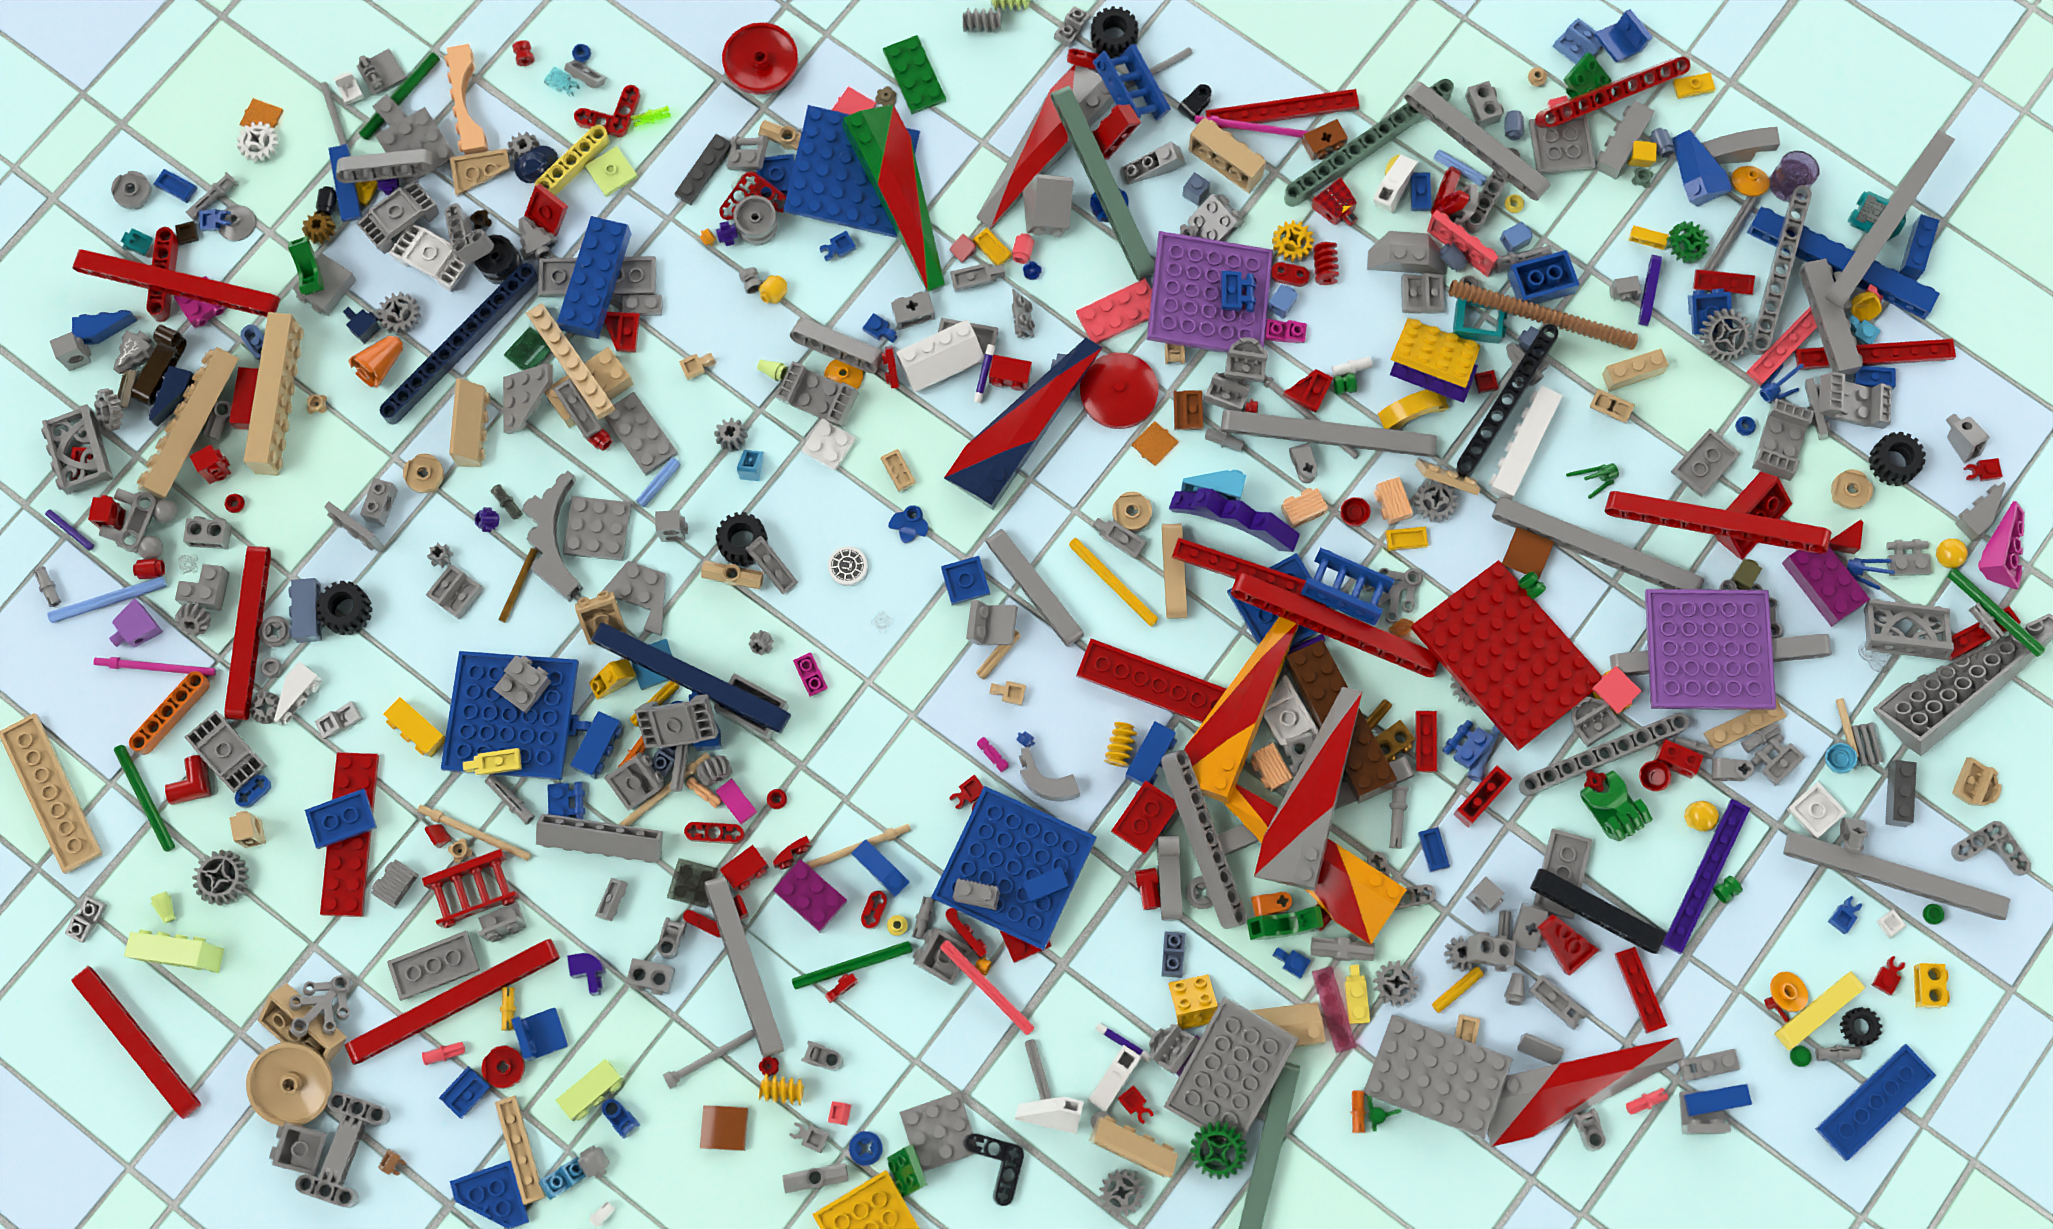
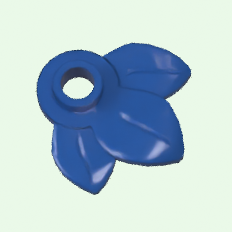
M916 505L908 506L904 512L895 513L888 524L890 529L899 530L900 539L903 543L912 541L916 534L925 537L928 532V523L923 519L921 508ZM911 513L917 514L916 518H910L909 516Z

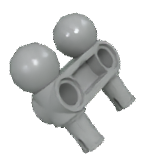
M117 488L114 499L131 505L126 522L121 530L102 524L98 535L115 541L118 547L123 548L127 552H138L144 559L158 558L163 552L162 541L156 536H145L152 517L156 521L165 524L175 520L178 516L177 505L170 499L159 500V498L147 492L142 493L139 491L134 494ZM143 500H148L151 502V505L148 508H142L140 503ZM129 536L136 538V542L132 545L124 542Z

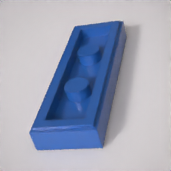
M1747 1084L1683 1095L1688 1117L1752 1105Z

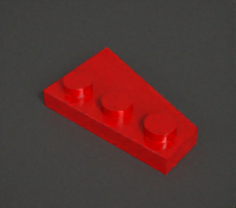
M1553 914L1537 927L1563 972L1568 976L1599 951L1596 946L1592 945Z

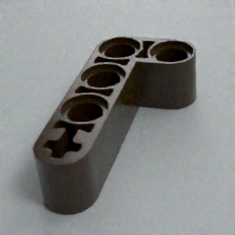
M162 324L157 326L153 334V339L157 346L131 391L132 398L150 406L156 401V393L162 386L164 373L168 370L169 366L175 367L187 345L186 339L180 332Z

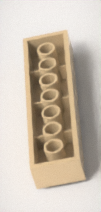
M268 312L243 460L255 474L279 476V470L283 467L282 451L286 448L285 433L289 430L288 414L292 411L291 396L295 393L294 377L298 374L297 359L301 356L300 341L304 338V330L292 314Z
M219 347L213 350L210 349L205 353L201 360L203 366L197 369L192 377L194 383L190 387L188 386L183 394L185 400L177 405L173 413L176 417L166 425L164 429L167 432L166 435L157 442L155 446L158 449L156 454L154 453L153 456L149 457L146 463L147 471L141 473L136 482L139 484L137 490L150 493L154 497L159 498V500L166 497L237 364L238 357Z

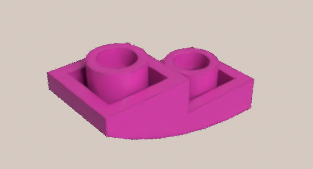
M1267 319L1265 340L1304 343L1307 324L1292 320L1282 322Z
M811 652L792 660L809 697L828 689Z
M732 778L716 790L719 797L741 825L757 813L754 806Z

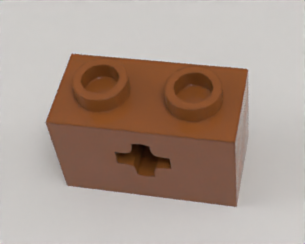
M1335 119L1303 134L1301 143L1312 161L1316 159L1322 160L1329 153L1336 152L1347 144L1348 136L1338 119Z

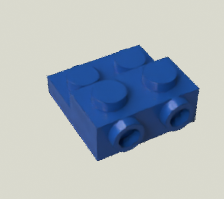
M1724 288L1712 289V293L1705 294V290L1693 291V295H1688V312L1691 315L1693 335L1704 334V332L1699 330L1700 328L1705 329L1706 326L1702 322H1709L1708 315L1714 316V311L1721 313V309H1726L1727 311L1732 309L1731 292H1724ZM1724 319L1725 324H1728L1729 328H1733V321ZM1715 326V328H1714V330H1713V333H1717V327H1716V326Z

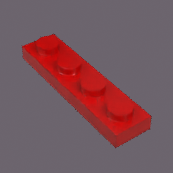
M2010 606L2002 609L2020 625L2021 621ZM1994 620L2003 633L2007 632L2001 624ZM1979 622L1951 636L1954 650L1948 658L1950 661L1992 640L1985 629L1979 627Z
M1632 947L1615 953L1614 956L1646 1034L1667 1027L1668 1025L1636 948Z

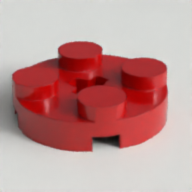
M497 1046L490 1050L491 1052L484 1057L481 1066L482 1075L485 1080L499 1089H507L518 1084L525 1072V1061L521 1053L510 1046ZM503 1061H505L506 1065H509L505 1073H502V1070H498V1066H501Z

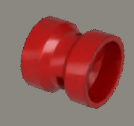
M520 40L512 45L518 66H528L534 63L535 58L531 52L530 41Z

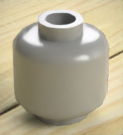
M593 1145L579 1154L581 1157L578 1159V1164L586 1177L595 1176L598 1179L607 1173L606 1168L610 1165V1161L601 1147Z

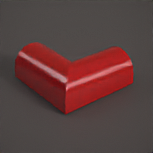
M200 755L189 756L184 759L187 780L165 785V794L169 804L174 805L212 796L208 766Z

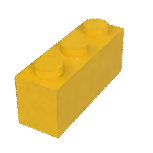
M400 696L383 713L387 718L385 723L393 730L396 728L401 730L400 736L408 743L412 740L416 744L414 749L422 756L427 754L432 757L445 743V736Z

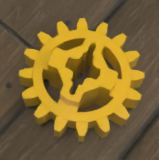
M1292 220L1291 224L1284 221V227L1278 225L1277 231L1273 232L1272 244H1275L1273 251L1278 250L1277 256L1283 255L1284 261L1288 258H1291V262H1294L1295 258L1302 261V255L1307 258L1309 255L1308 251L1312 252L1314 238L1311 237L1313 232H1307L1309 226L1302 227L1301 221L1298 225L1295 224L1294 220ZM1285 233V237L1280 241L1281 236Z

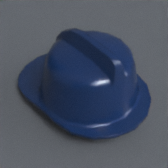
M541 145L521 155L516 160L514 166L516 176L525 183H535L559 159L557 152L549 146Z

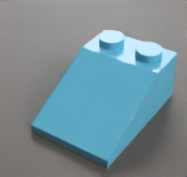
M1224 470L1183 478L1181 491L1197 492L1198 488L1213 489L1227 500H1241L1247 475L1239 470Z

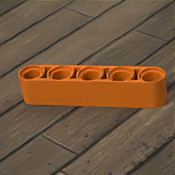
M198 671L190 672L133 733L129 739L130 748L141 755L149 754L209 689L210 682L208 678ZM201 678V683L198 686H194L195 681ZM187 694V698L180 702L181 696ZM170 709H173L172 715L166 717V713ZM158 724V730L152 733V728ZM144 740V745L138 748L139 742Z

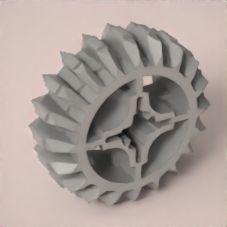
M1721 309V313L1714 311V316H1707L1709 322H1702L1706 327L1705 329L1700 328L1699 331L1704 332V336H1700L1699 340H1704L1705 342L1700 346L1702 348L1707 347L1704 353H1711V359L1717 357V360L1720 362L1724 359L1726 362H1730L1731 357L1733 360H1737L1738 354L1740 356L1745 355L1743 349L1749 350L1750 347L1746 343L1752 342L1753 339L1748 338V335H1752L1754 332L1748 331L1747 328L1751 327V323L1745 324L1748 318L1746 316L1741 317V312L1735 313L1734 309H1729V311ZM1724 319L1733 321L1737 327L1729 328L1728 324H1725ZM1716 326L1717 333L1715 336L1712 337L1713 330ZM1724 332H1731L1729 336H1726L1728 339L1722 338L1723 334H1725ZM1739 334V340L1736 344L1735 337ZM1722 342L1728 351L1723 352L1719 350L1715 343Z
M220 850L219 853L212 851L211 857L206 854L204 855V862L198 861V864L201 866L200 868H193L197 875L192 876V879L197 881L193 884V887L198 888L196 894L202 895L201 900H208V903L211 905L216 902V905L222 906L223 901L228 905L230 904V898L236 901L238 900L236 894H244L241 888L248 887L244 880H249L250 877L244 874L249 871V868L244 867L246 862L240 860L241 857L238 854L234 855L232 851L226 853L224 850ZM222 863L215 870H211L216 864ZM231 864L235 870V879L230 876ZM214 875H215V876H218V877H219V876H224V877L227 878L228 880H225V879H219V880H218V878L214 877ZM207 877L211 879V891L207 886ZM232 885L228 890L222 892L224 887Z

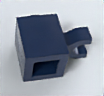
M349 307L343 311L350 320L346 324L347 328L363 344L381 329L377 323L379 321L372 312L367 313L362 309L356 314Z

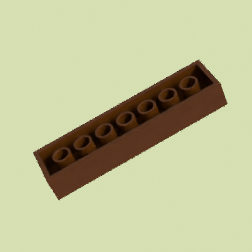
M1323 640L1286 655L1285 663L1319 729L1324 723L1341 688H1348ZM1360 708L1343 773L1358 804L1395 788L1397 778Z

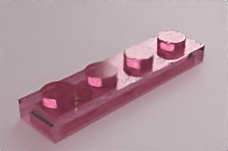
M1332 966L1312 971L1311 974L1335 1053L1357 1048Z

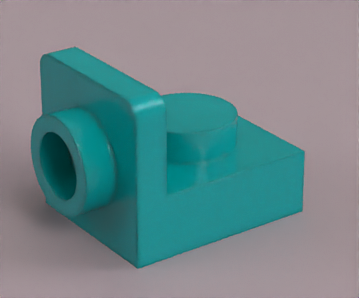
M131 228L129 233L125 231L120 242L124 243L122 249H130L145 257L154 238Z

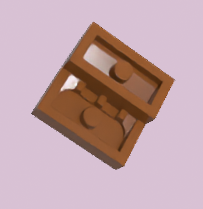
M1516 527L1502 564L1524 574L1534 571L1538 579H1540L1554 541Z
M703 1105L699 1148L745 1151L749 1108Z

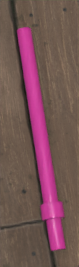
M1196 115L1194 122L1199 124L1204 116ZM1219 116L1205 117L1208 120H1213L1220 127L1303 138V134L1309 132L1219 119Z
M95 657L93 660L94 665L108 666L110 669L130 668L184 674L198 671L205 676L216 675V668L121 660L120 657H110V659Z

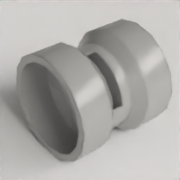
M755 267L746 268L739 273V278L741 282H744V289L747 294L758 292L759 286L762 283V280L758 278L759 273Z

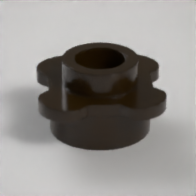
M479 210L471 214L470 220L473 221L475 230L492 225V221L488 218L489 213L487 210Z

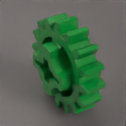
M1693 221L1678 223L1669 231L1671 236L1666 239L1668 242H1671L1667 246V248H1672L1673 250L1670 254H1676L1677 261L1682 258L1684 264L1688 261L1692 264L1702 259L1703 255L1707 253L1706 248L1709 247V244L1705 243L1709 237L1703 235L1705 229L1700 231V225L1693 226Z

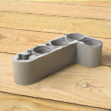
M453 203L449 205L444 214L451 249L463 264H470L491 252L494 248V243L482 229L472 230L470 218L459 204Z
M1161 836L1157 838L1161 920H1182L1183 916L1179 836Z

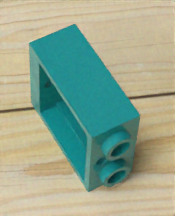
M1459 297L1455 304L1452 333L1466 340L1499 344L1501 338H1504L1506 333V326H1503V321L1507 319V311L1502 312L1501 309L1498 311L1496 331L1463 327L1465 306L1491 308L1490 306L1484 307V304L1478 305V303L1474 304L1472 301L1467 302L1466 299L1461 300V297Z

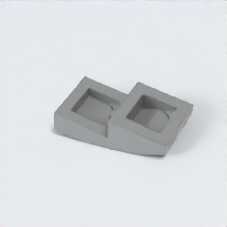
M350 701L336 711H329L314 722L323 739H326L351 727L364 718L356 703Z

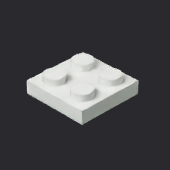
M822 418L801 449V452L835 472L855 443L856 437Z
M1819 782L1815 783L1787 808L1788 812L1814 839H1818L1847 813Z

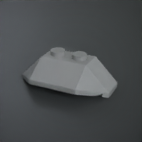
M1388 231L1368 250L1367 270L1445 275V262L1439 257L1441 255L1439 252L1440 248L1428 233Z

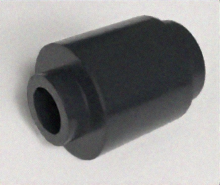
M324 186L318 190L315 207L318 214L323 211L327 216H332L333 212H335L337 194L333 187Z

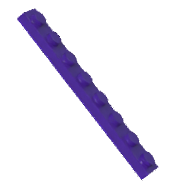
M1734 799L1729 801L1666 933L1662 946L1682 954L1751 808Z

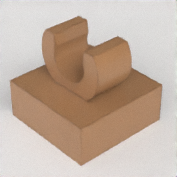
M388 1149L378 1168L388 1175L391 1172L394 1175H400V1172L395 1170V1166L398 1163L406 1165V1162L400 1158L401 1156L398 1153Z

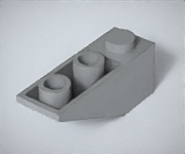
M1170 141L1123 166L1122 170L1127 184L1130 185L1170 173L1185 165L1186 162L1181 148Z
M2005 482L1999 486L1994 484L1986 491L1989 495L1985 498L1980 496L1972 503L1974 507L1971 510L1966 508L1958 515L1960 520L1955 525L1971 541L1993 524L2006 485Z

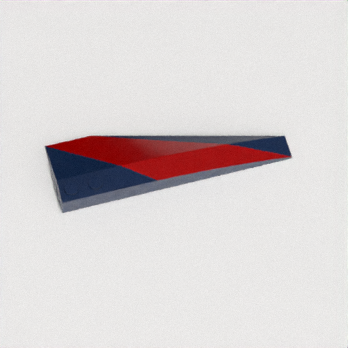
M1087 337L1083 339L964 447L944 476V479L994 510L1103 348Z

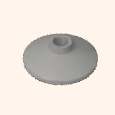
M232 205L224 209L231 212L230 215L225 217V221H230L231 225L225 226L220 224L219 233L230 241H241L249 237L256 226L254 213L243 205Z

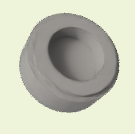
M273 657L266 658L260 667L262 674L271 679L278 677L283 670L281 662Z

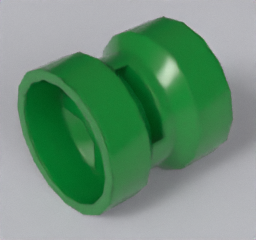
M1354 373L1347 374L1345 377H1333L1334 390L1337 396L1343 395L1345 392H1357Z
M1534 571L1524 575L1518 582V585L1527 591V596L1531 599L1537 598L1546 590L1545 584L1539 582L1538 576Z
M1729 875L1722 884H1718L1713 888V892L1722 903L1728 904L1732 900V896H1737L1743 892V888L1733 876Z

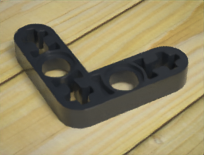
M977 1133L968 1134L963 1140L964 1148L968 1152L1001 1161L993 1191V1201L999 1206L1009 1205L1014 1198L1024 1159L1022 1147ZM976 1137V1142L984 1143V1139L987 1141L984 1147L974 1146L972 1149L969 1140H973ZM993 1142L999 1146V1151L995 1155L990 1154L988 1150L989 1145ZM1014 1148L1016 1153L1019 1154L1018 1157H1014L1012 1163L1017 1164L1016 1168L1006 1165V1162L1011 1163L1012 1156L1009 1155V1151H1013ZM1006 1169H1011L1014 1173L1013 1179L1009 1182L1003 1178V1173ZM1001 1183L1011 1185V1189L1006 1188L1005 1195L1008 1196V1199H1004L1003 1202L998 1197V1194L1004 1191V1187H1000Z

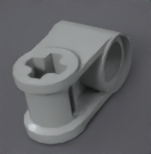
M1305 443L1289 448V455L1299 480L1306 484L1313 482L1316 477L1317 465L1310 444Z
M1712 759V780L1745 781L1754 772V767L1748 760ZM1740 767H1742V769L1746 771L1744 775L1742 774V771L1738 770Z
M1842 818L1840 834L1843 838L1844 847L1848 851L1854 853H1861L1863 851V842L1868 836L1865 820Z
M669 917L665 918L657 944V950L664 959H673L678 954L681 941L686 932L687 922L679 923L670 920ZM666 944L673 945V949L669 953L663 952V947Z
M812 1041L807 1042L808 1048L805 1056L801 1058L802 1062L830 1071H837L842 1067L843 1057L837 1051ZM836 1055L838 1062L834 1066H829L828 1058Z
M1591 1108L1589 1112L1579 1115L1577 1113L1573 1114V1120L1584 1147L1591 1152L1601 1149L1605 1145L1606 1138L1595 1108ZM1591 1135L1598 1138V1146H1593L1590 1143Z

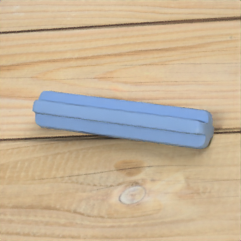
M1441 149L1435 153L1434 159L1448 168L1451 166L1461 171L1463 177L1479 186L1485 183L1487 178L1485 175Z
M672 457L636 499L640 506L646 507L680 467V462Z

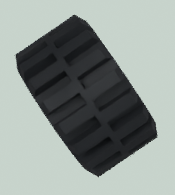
M1111 6V9L1106 7L1103 8V12L1099 11L1097 13V17L1094 16L1091 23V42L1093 49L1096 48L1098 54L1106 51L1110 59H1113L1114 57H1120L1130 45H1137L1138 21L1135 20L1134 14L1130 15L1128 9L1124 11L1123 7L1120 6L1118 9L1115 6ZM1111 28H1118L1124 34L1113 38L1104 32Z
M1900 431L1897 434L1892 432L1889 435H1885L1870 452L1871 456L1868 459V462L1872 463L1869 468L1874 470V477L1878 476L1880 482L1886 481V485L1889 486L1893 483L1895 486L1905 485L1923 469L1922 466L1926 461L1923 459L1926 456L1925 451H1922L1924 447L1922 444L1919 445L1917 443L1919 441L1917 438L1913 439L1911 434L1907 433L1904 435V432ZM1894 451L1901 454L1905 459L1906 466L1900 467L1893 464L1888 452Z
M735 512L733 517L729 514L726 516V521L722 520L720 522L721 527L716 529L717 535H715L719 551L729 563L732 561L735 565L740 563L741 566H746V563L749 562L752 565L754 564V559L745 548L759 536H762L767 542L768 537L760 519H756L753 514L748 516L747 512H742V515ZM739 531H748L753 534L752 541L745 547L731 545L732 537Z
M343 580L339 584L333 582L330 588L326 586L324 588L326 591L319 594L321 600L316 602L319 606L316 608L319 619L334 633L338 632L340 635H345V633L352 635L354 630L360 632L362 625L366 627V620H370L372 617L369 612H373V608L370 606L372 603L368 595L357 584L355 585L350 581L346 583ZM346 599L354 600L353 609L348 615L343 617L335 616L336 607L341 601Z

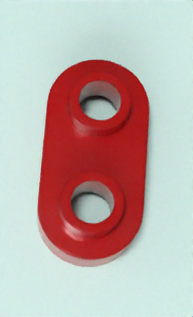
M1277 262L1272 266L1271 278L1275 282L1303 287L1309 281V271L1303 266L1285 262ZM1278 269H1283L1284 272L1279 273ZM1301 273L1303 277H1298L1297 274Z

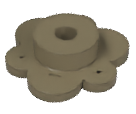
M885 86L883 90H877L878 95L875 97L877 103L882 104V106L896 103L895 97L897 94L895 91H892L891 87Z

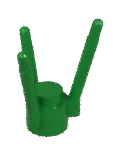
M1610 463L1608 465L1603 464L1593 468L1566 473V476H1576L1598 471L1584 478L1587 481L1599 477L1601 481H1606L1588 496L1591 499L1607 486L1614 484V479L1619 477V471L1614 463Z
M1367 1096L1368 1109L1370 1111L1368 1119L1372 1123L1371 1128L1373 1132L1377 1131V1125L1382 1124L1386 1117L1402 1112L1401 1109L1385 1112L1380 1107L1374 1108L1371 1096Z

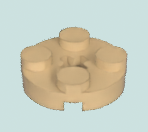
M422 453L416 455L411 461L408 460L403 469V478L408 487L417 493L435 492L444 479V469L442 464L433 455ZM426 469L428 475L422 478L419 472H423Z
M1845 470L1832 481V500L1845 509H1860L1872 497V483H1869V480L1866 478L1867 476L1859 470ZM1852 485L1854 486L1853 489L1857 490V492L1851 494L1847 488Z
M1125 492L1113 504V520L1131 532L1139 531L1148 526L1152 517V505L1139 492ZM1130 507H1133L1134 510L1138 511V513H1135L1134 516H1131L1130 514H1127L1126 511H1129Z

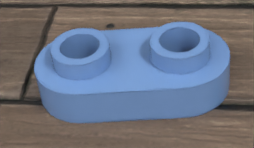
M247 325L241 330L240 336L252 355L257 360H260L264 335L257 326ZM255 334V337L250 339V336Z

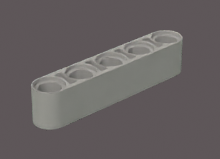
M1508 148L1520 158V153L1517 149ZM1494 170L1479 194L1476 211L1464 223V227L1469 233L1480 231L1508 183L1506 179L1498 176V173ZM1488 189H1494L1496 192H1490ZM1479 204H1485L1487 208H1482ZM1474 219L1478 221V223H1472L1470 220Z
M426 149L343 157L337 161L336 178L342 183H354L427 175L432 170V154Z
M799 318L789 334L794 342L867 373H876L883 361V352L880 349L805 318Z

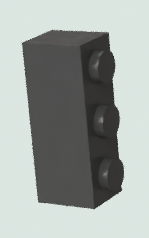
M1895 760L1888 765L1885 825L1907 827L1914 823L1917 762Z

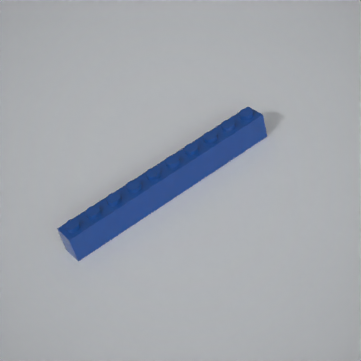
M1761 206L1746 233L1776 247L1785 216L1782 217L1774 213L1772 209ZM1803 225L1795 257L1805 262L1826 258L1828 264L1832 267L1833 273L1839 271L1842 273L1856 251L1846 248L1842 243L1828 239L1823 234H1817ZM1786 230L1788 236L1795 237V233L1792 230ZM1782 248V249H1781L1782 251H1784V252L1790 254V252H1789L1788 249H1786V248ZM1877 260L1873 261L1857 285L1858 288L1865 291L1872 284L1878 288L1877 292L1883 295V300L1924 320L1931 313L1940 295L1934 288L1920 284L1914 278L1906 277L1895 269L1885 267Z

